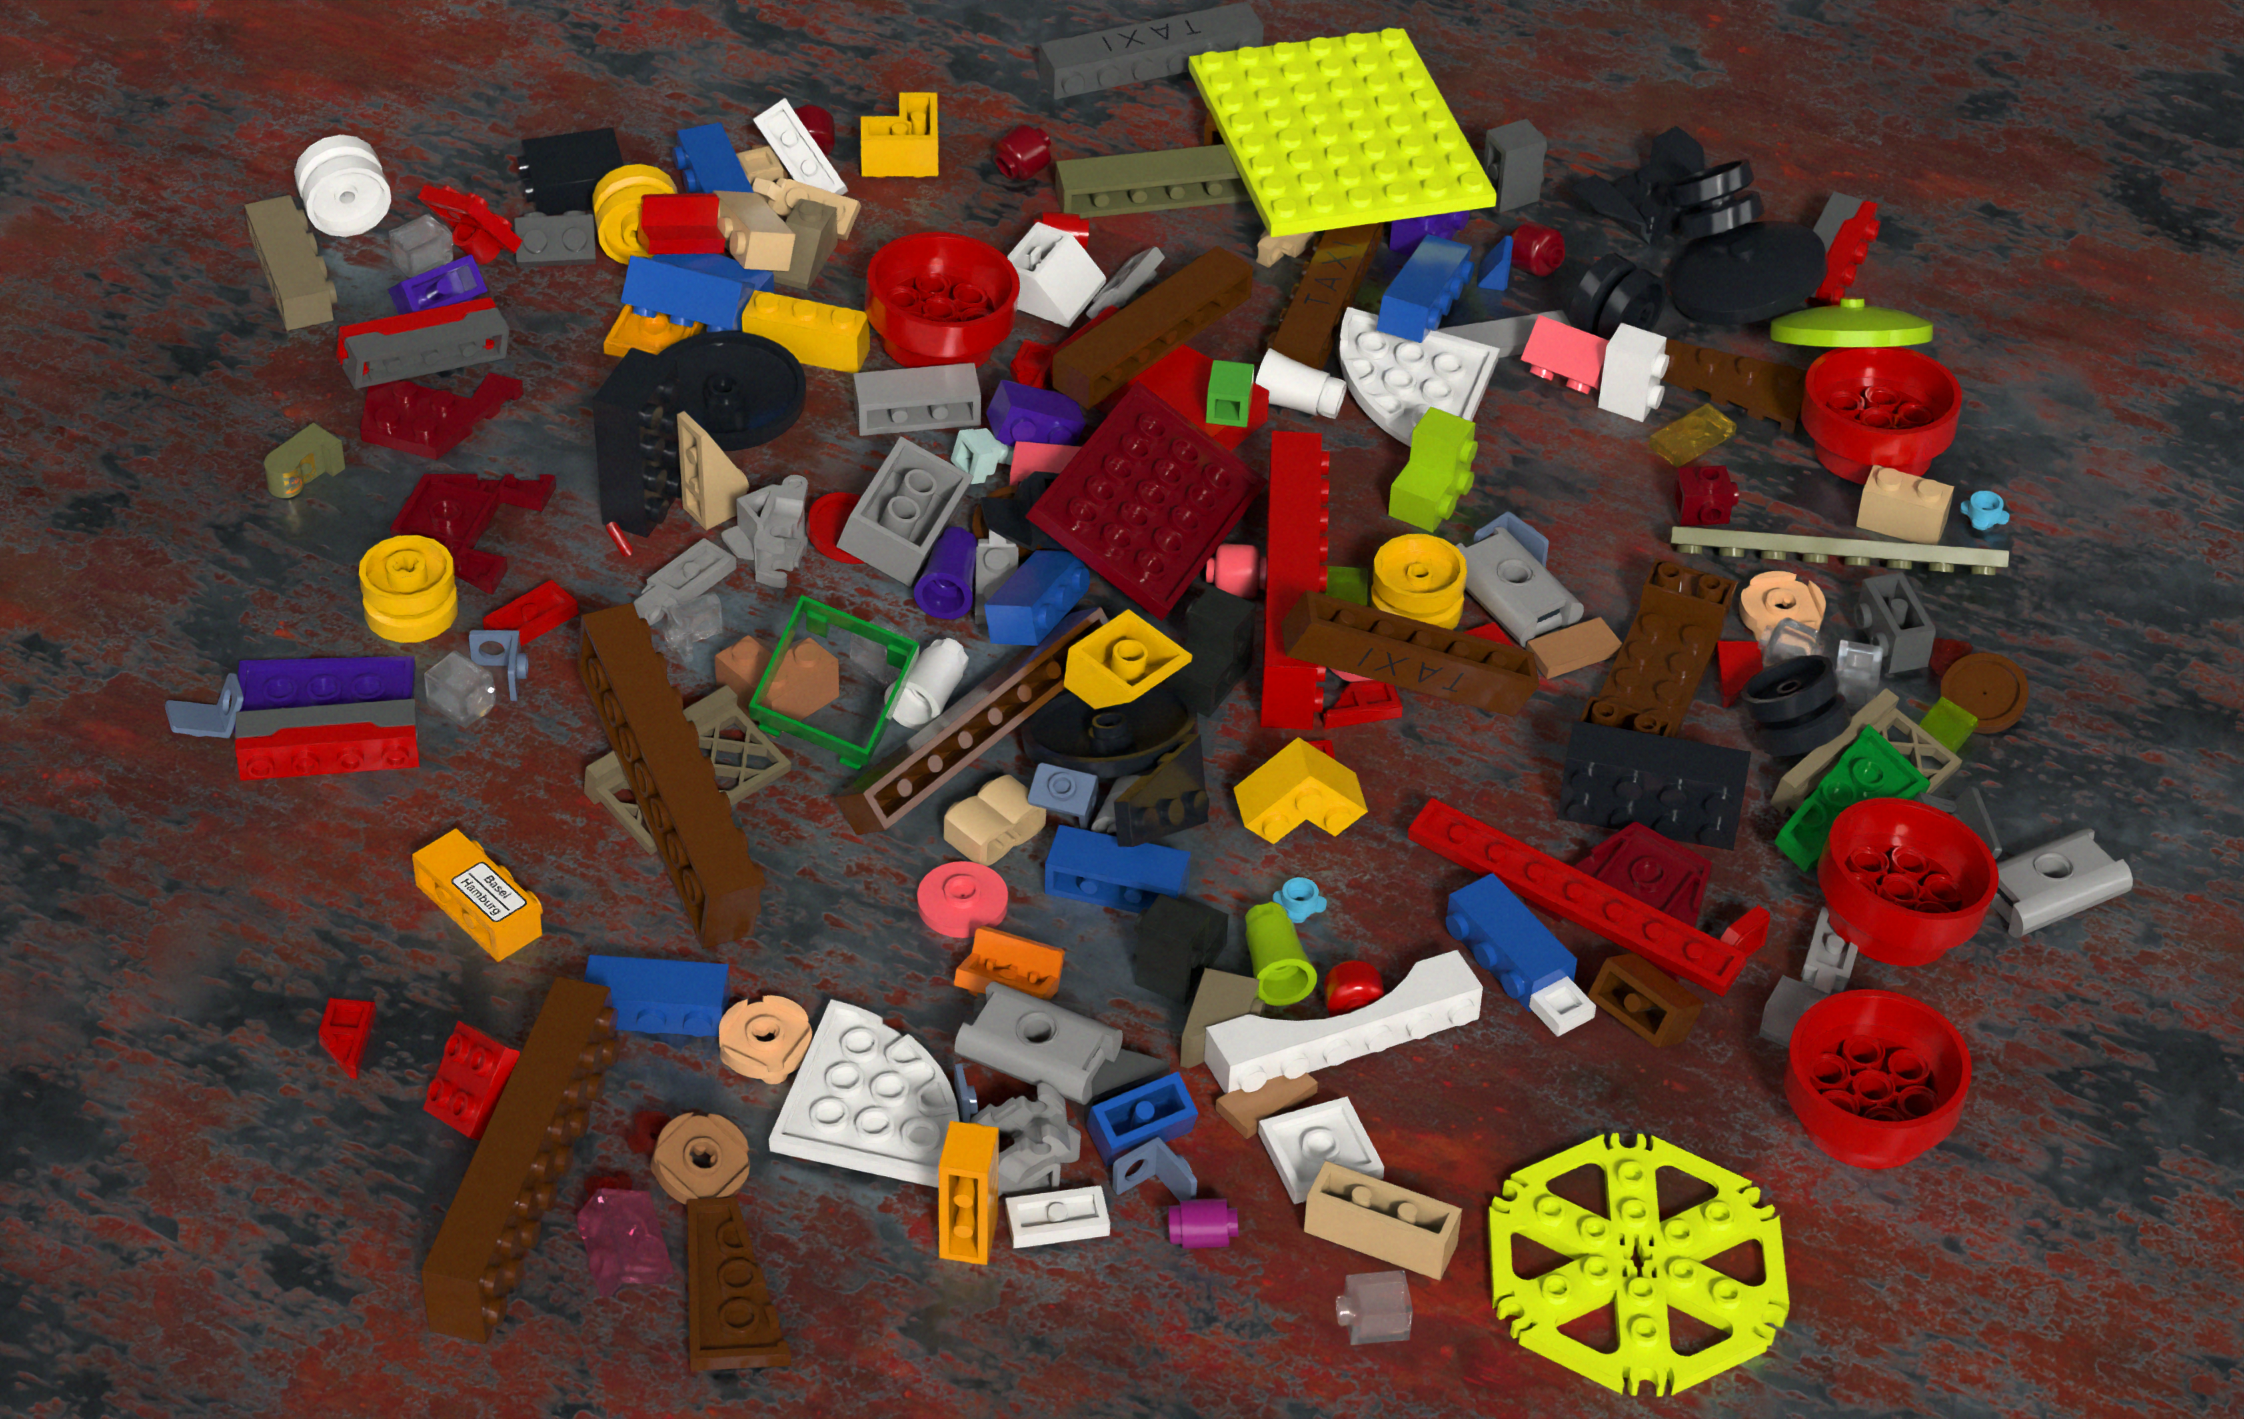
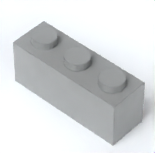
M974 363L853 373L854 407L860 436L981 425V393Z

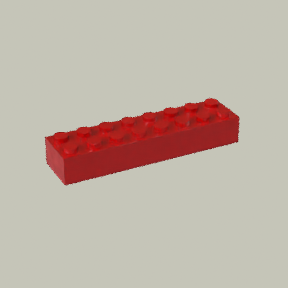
M1272 431L1267 499L1266 580L1260 723L1262 728L1313 730L1314 712L1322 713L1324 687L1316 686V682H1325L1326 667L1286 656L1281 622L1305 590L1316 593L1327 590L1328 565H1320V563L1327 562L1328 536H1320V534H1325L1328 531L1329 507L1321 506L1328 504L1329 479L1321 478V475L1329 474L1330 450H1322V433Z

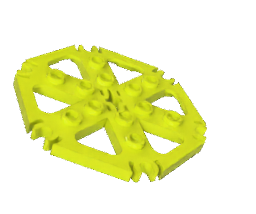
M1618 1133L1612 1134L1609 1150L1605 1146L1604 1134L1511 1174L1510 1180L1504 1182L1502 1196L1512 1201H1504L1496 1196L1493 1198L1492 1206H1489L1488 1234L1492 1308L1494 1309L1498 1306L1496 1316L1499 1320L1510 1315L1520 1318L1512 1322L1510 1335L1513 1338H1519L1520 1345L1620 1394L1623 1393L1624 1388L1623 1377L1628 1378L1627 1388L1631 1396H1637L1639 1381L1641 1380L1653 1382L1656 1387V1396H1663L1668 1378L1672 1387V1396L1766 1352L1768 1345L1771 1346L1774 1342L1776 1330L1764 1323H1772L1782 1328L1790 1307L1780 1217L1778 1215L1773 1219L1775 1211L1773 1205L1762 1209L1752 1207L1759 1202L1761 1192L1758 1187H1751L1752 1181L1653 1135L1650 1138V1151L1646 1150V1138L1643 1134H1637L1635 1147L1625 1148L1619 1142ZM1594 1163L1599 1165L1604 1170L1608 1220L1554 1195L1547 1189L1546 1183L1550 1179L1584 1164ZM1661 1166H1673L1712 1184L1717 1189L1718 1195L1707 1202L1659 1223L1655 1171ZM1513 1232H1517L1575 1261L1533 1280L1521 1279L1512 1270L1510 1236ZM1749 1239L1758 1240L1762 1245L1766 1281L1760 1286H1747L1699 1262ZM1649 1241H1652L1653 1246H1649ZM1634 1246H1637V1256L1640 1257L1641 1263H1644L1643 1267H1641L1640 1277H1637V1267H1634L1633 1260H1630L1631 1256H1633ZM1614 1301L1618 1350L1612 1354H1602L1561 1334L1556 1327ZM1667 1304L1732 1336L1695 1355L1681 1356L1675 1353L1670 1345Z

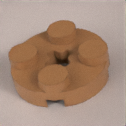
M687 1113L670 1121L662 1130L655 1144L650 1165L651 1171L656 1176L661 1187L672 1198L683 1204H687L689 1199L734 1197L742 1188L750 1169L747 1155L749 1147L740 1129L728 1119L711 1113L707 1117L692 1116L693 1113ZM694 1152L699 1156L704 1152L708 1153L711 1156L708 1163L711 1168L697 1167L693 1164V1158L690 1153Z

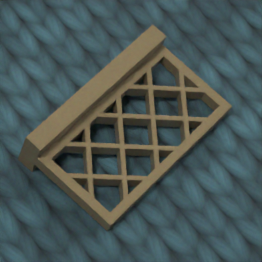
M725 685L684 709L683 714L686 720H692L697 728L699 748L712 749L710 759L715 769V775L739 778V784L731 791H725L731 806L791 771V762L761 730H758V727L737 706L738 696L728 685ZM735 723L746 735L745 742L719 739V733ZM717 750L742 753L741 767L715 764ZM614 751L586 767L584 794L594 805L601 801L646 852L651 855L658 851L652 836L641 825L643 815L637 804L619 802L613 795L621 789L631 790ZM748 754L767 757L774 765L766 770L746 768Z
M1885 688L1852 717L1850 726L1840 736L1814 749L1781 778L1770 804L1782 814L1786 813L1790 808L1796 812L1805 800L1811 797L1828 772L1830 773L1839 763L1847 749L1858 740L1861 732L1868 724L1887 741V730L1892 725L1908 737V743L1888 742L1900 754L1911 755L1912 765L1931 782L1925 794L1930 795L1960 768L1963 760L1899 711L1896 705L1900 698L1888 688ZM1920 755L1933 756L1944 767L1941 770L1922 768Z

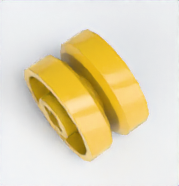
M635 164L617 168L609 172L597 183L592 195L599 244L606 255L619 263L629 265L631 255L652 258L655 255H648L637 238L641 197L644 194H678L677 187L671 177L657 167Z
M1406 534L1389 540L1379 548L1374 558L1370 608L1453 630L1457 627L1463 613V592L1466 587L1467 578L1466 559L1459 549L1448 541L1428 534Z
M419 535L396 536L383 540L370 548L360 561L359 580L361 592L363 593L364 616L373 632L383 639L399 643H415L437 637L451 627L458 616V596L455 585L454 561L445 546L434 539Z

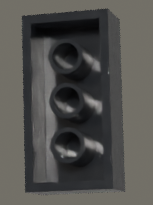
M632 347L592 398L603 525L616 522L621 530L648 538L656 525L664 522L668 510L675 499L682 497L677 414L681 413L679 397L682 390V382L678 380L677 361Z
M1574 720L1566 756L1557 819L1620 831L1637 821L1671 840L1733 851L1751 752Z

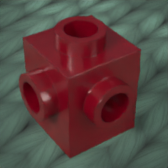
M1726 465L1677 468L1672 499L1680 526L1729 524L1732 507L1738 505L1739 492L1737 483L1730 480Z

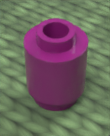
M1227 1198L1180 1200L1181 1205L1169 1206L1170 1245L1182 1244L1183 1249L1229 1247V1237H1238L1237 1207L1227 1208Z

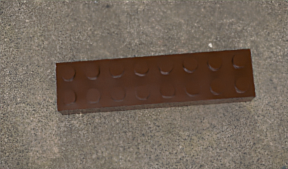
M632 602L583 614L581 616L577 670L702 949L754 935L756 918L761 914L760 892L765 889L763 871L758 863L752 864L748 855L746 834L742 827H735L731 818L732 808L729 797L725 791L719 792L715 783L716 776L712 760L708 755L703 756L701 753L697 728L692 720L687 721L683 714L681 693L677 686L671 687L667 679V666L664 656L660 651H654L651 644V630L647 620L639 618Z
M556 976L421 1269L430 1332L486 1344L493 1327H500L503 1323L507 1311L508 1293L511 1287L517 1288L521 1282L526 1252L528 1249L533 1250L538 1243L541 1232V1218L545 1211L550 1212L554 1207L559 1177L561 1174L566 1175L569 1172L573 1161L574 1143L577 1137L583 1138L585 1136L590 1118L589 1109L592 1102L600 1101L605 1087L608 1066L614 1067L619 1058L621 1041L615 1038L618 1009L612 1007L611 987Z

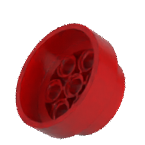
M947 232L911 234L889 242L880 248L871 259L867 271L865 312L871 325L880 334V341L886 353L906 368L974 363L976 369L991 357L994 347L1004 341L1013 330L1016 322L1020 291L1019 275L1005 255L978 239Z
M1900 346L1839 347L1821 355L1809 367L1805 378L1801 404V420L1806 431L1814 439V451L1817 458L1828 470L1837 476L1865 485L1873 465H1878L1921 477L1929 469L1932 458L1944 452L1955 438L1962 403V390L1955 376L1945 366L1920 352Z
M1901 798L1868 799L1853 804L1842 811L1830 829L1817 865L1818 881L1826 897L1825 908L1828 910V921L1833 930L1846 944L1849 945L1852 942L1858 946L1857 951L1876 961L1896 966H1920L1931 963L1942 957L1949 948L1956 947L1971 939L1981 928L1999 884L1996 861L1987 845L1971 828L1940 809L1921 802Z
M1875 989L1850 990L1820 1000L1811 1006L1798 1020L1792 1032L1784 1068V1088L1788 1102L1800 1119L1805 1133L1821 1151L1842 1163L1854 1167L1889 1169L1913 1161L1924 1151L1943 1141L1953 1131L1961 1118L1971 1081L1972 1063L1967 1045L1957 1029L1948 1019L1927 1004L1896 992Z

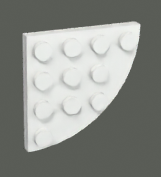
M1347 307L1342 321L1339 342V360L1342 374L1356 402L1376 424L1397 440L1411 447L1413 429L1431 406L1466 420H1473L1498 362L1500 348L1438 331H1430L1422 343L1377 331L1379 315Z
M830 999L769 1137L770 1151L939 1188V1163L950 1121L960 1122L957 1101L941 1067L930 1053L911 1035L906 1034L902 1036L894 1029L884 1025L882 1017L875 1013Z

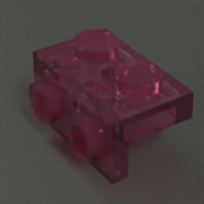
M599 1188L577 1214L578 1231L583 1237L590 1261V1272L595 1278L599 1295L601 1297H611L622 1283L666 1284L674 1275V1271L650 1192Z

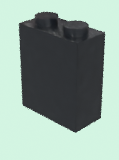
M613 127L522 140L523 156L516 157L520 180L527 179L523 180L526 203L533 202L535 212L544 213L547 216L559 215L567 211L593 210L592 195L597 183L609 172L624 166Z

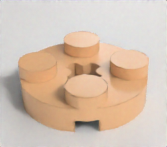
M1770 571L1761 573L1752 578L1750 586L1743 589L1739 603L1740 617L1744 624L1754 631V638L1763 644H1773L1776 641L1795 642L1804 639H1814L1818 636L1826 609V600L1820 588L1810 580L1808 586L1802 582L1795 581L1797 574L1790 572ZM1775 604H1782L1784 608L1788 609H1780Z
M763 996V1002H755L749 1005L748 999L740 1001L733 1005L720 1021V1058L724 1064L741 1075L762 1079L768 1084L781 1083L787 1078L789 1073L801 1067L812 1042V1027L808 1023V1015L800 1005L780 996ZM768 1033L774 1034V1039L767 1042L759 1041L755 1037L756 1035L765 1037Z

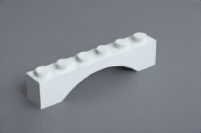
M1454 950L1416 962L1407 977L1392 992L1375 1003L1349 1014L1327 1019L1304 1021L1269 1019L1248 1014L1206 1027L1204 1061L1225 1094L1238 1089H1242L1245 1092H1254L1260 1089L1267 1080L1281 1075H1285L1288 1079H1295L1302 1076L1305 1072L1309 1073L1331 1065H1339L1353 1058L1372 1052H1380L1391 1046L1414 1039H1422L1429 1034L1455 1026H1463L1470 1021L1477 1020L1480 1014L1483 986L1458 950Z

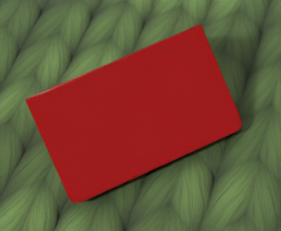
M715 193L644 194L641 197L637 238L648 255L724 253L726 239L717 227L720 199Z

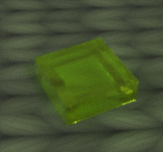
M1328 566L1325 595L1367 606L1368 569Z
M1941 697L1918 726L1955 754L1978 726V718Z

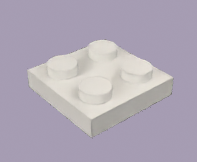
M1347 1096L1259 1121L1258 1134L1294 1204L1307 1201V1195L1325 1161L1379 1180L1383 1179L1384 1165Z

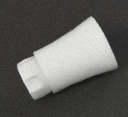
M1271 348L1265 354L1255 382L1269 390V404L1299 410L1317 416L1319 413L1336 419L1339 414L1347 389V382L1330 377V373L1299 363Z
M951 638L936 639L928 648L922 651L914 664L904 692L892 715L897 722L905 727L920 731L942 714L946 702L962 679L963 671L968 665L969 658L960 643ZM897 680L893 682L885 692V705L889 700V697L895 687Z

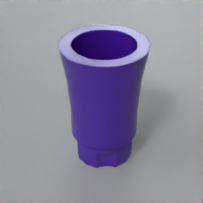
M962 527L946 528L944 534L938 538L933 546L925 571L914 589V597L918 606L925 613L935 618L951 620L962 617L970 610L973 603V578L978 541L974 534L967 532Z

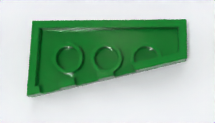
M1868 724L1853 746H1850L1842 755L1839 763L1823 778L1811 797L1805 800L1781 829L1774 843L1804 873H1807L1818 865L1819 857L1830 829L1838 815L1846 808L1860 801L1874 798L1913 800L1919 792L1926 793L1931 782Z

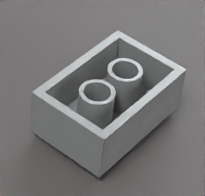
M900 436L850 514L836 547L911 587L929 558L934 544L943 535L958 511L974 476Z

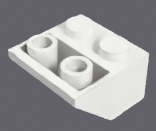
M1039 222L1030 229L1007 256L1015 267L1020 280L1017 309L1068 328L1106 283V276L1072 234Z

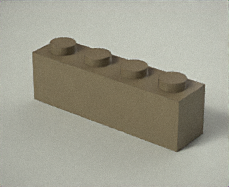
M291 195L245 204L249 237L286 331L333 321L331 304L338 302L335 286L332 280H325L328 279L326 265L322 256L316 257L318 250L313 232L306 233L308 232V224L304 210L296 209Z

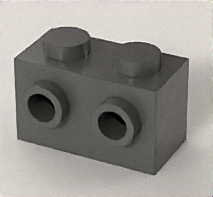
M1528 119L1487 130L1483 170L1497 193L1496 206L1494 207L1499 213L1539 201L1541 184L1544 180L1543 164L1544 156L1547 152V141L1543 133L1538 131Z
M1903 572L1863 579L1859 602L1854 606V618L1858 628L1863 629L1866 633L1873 655L1876 658H1880L1888 674L1928 667L1936 629Z

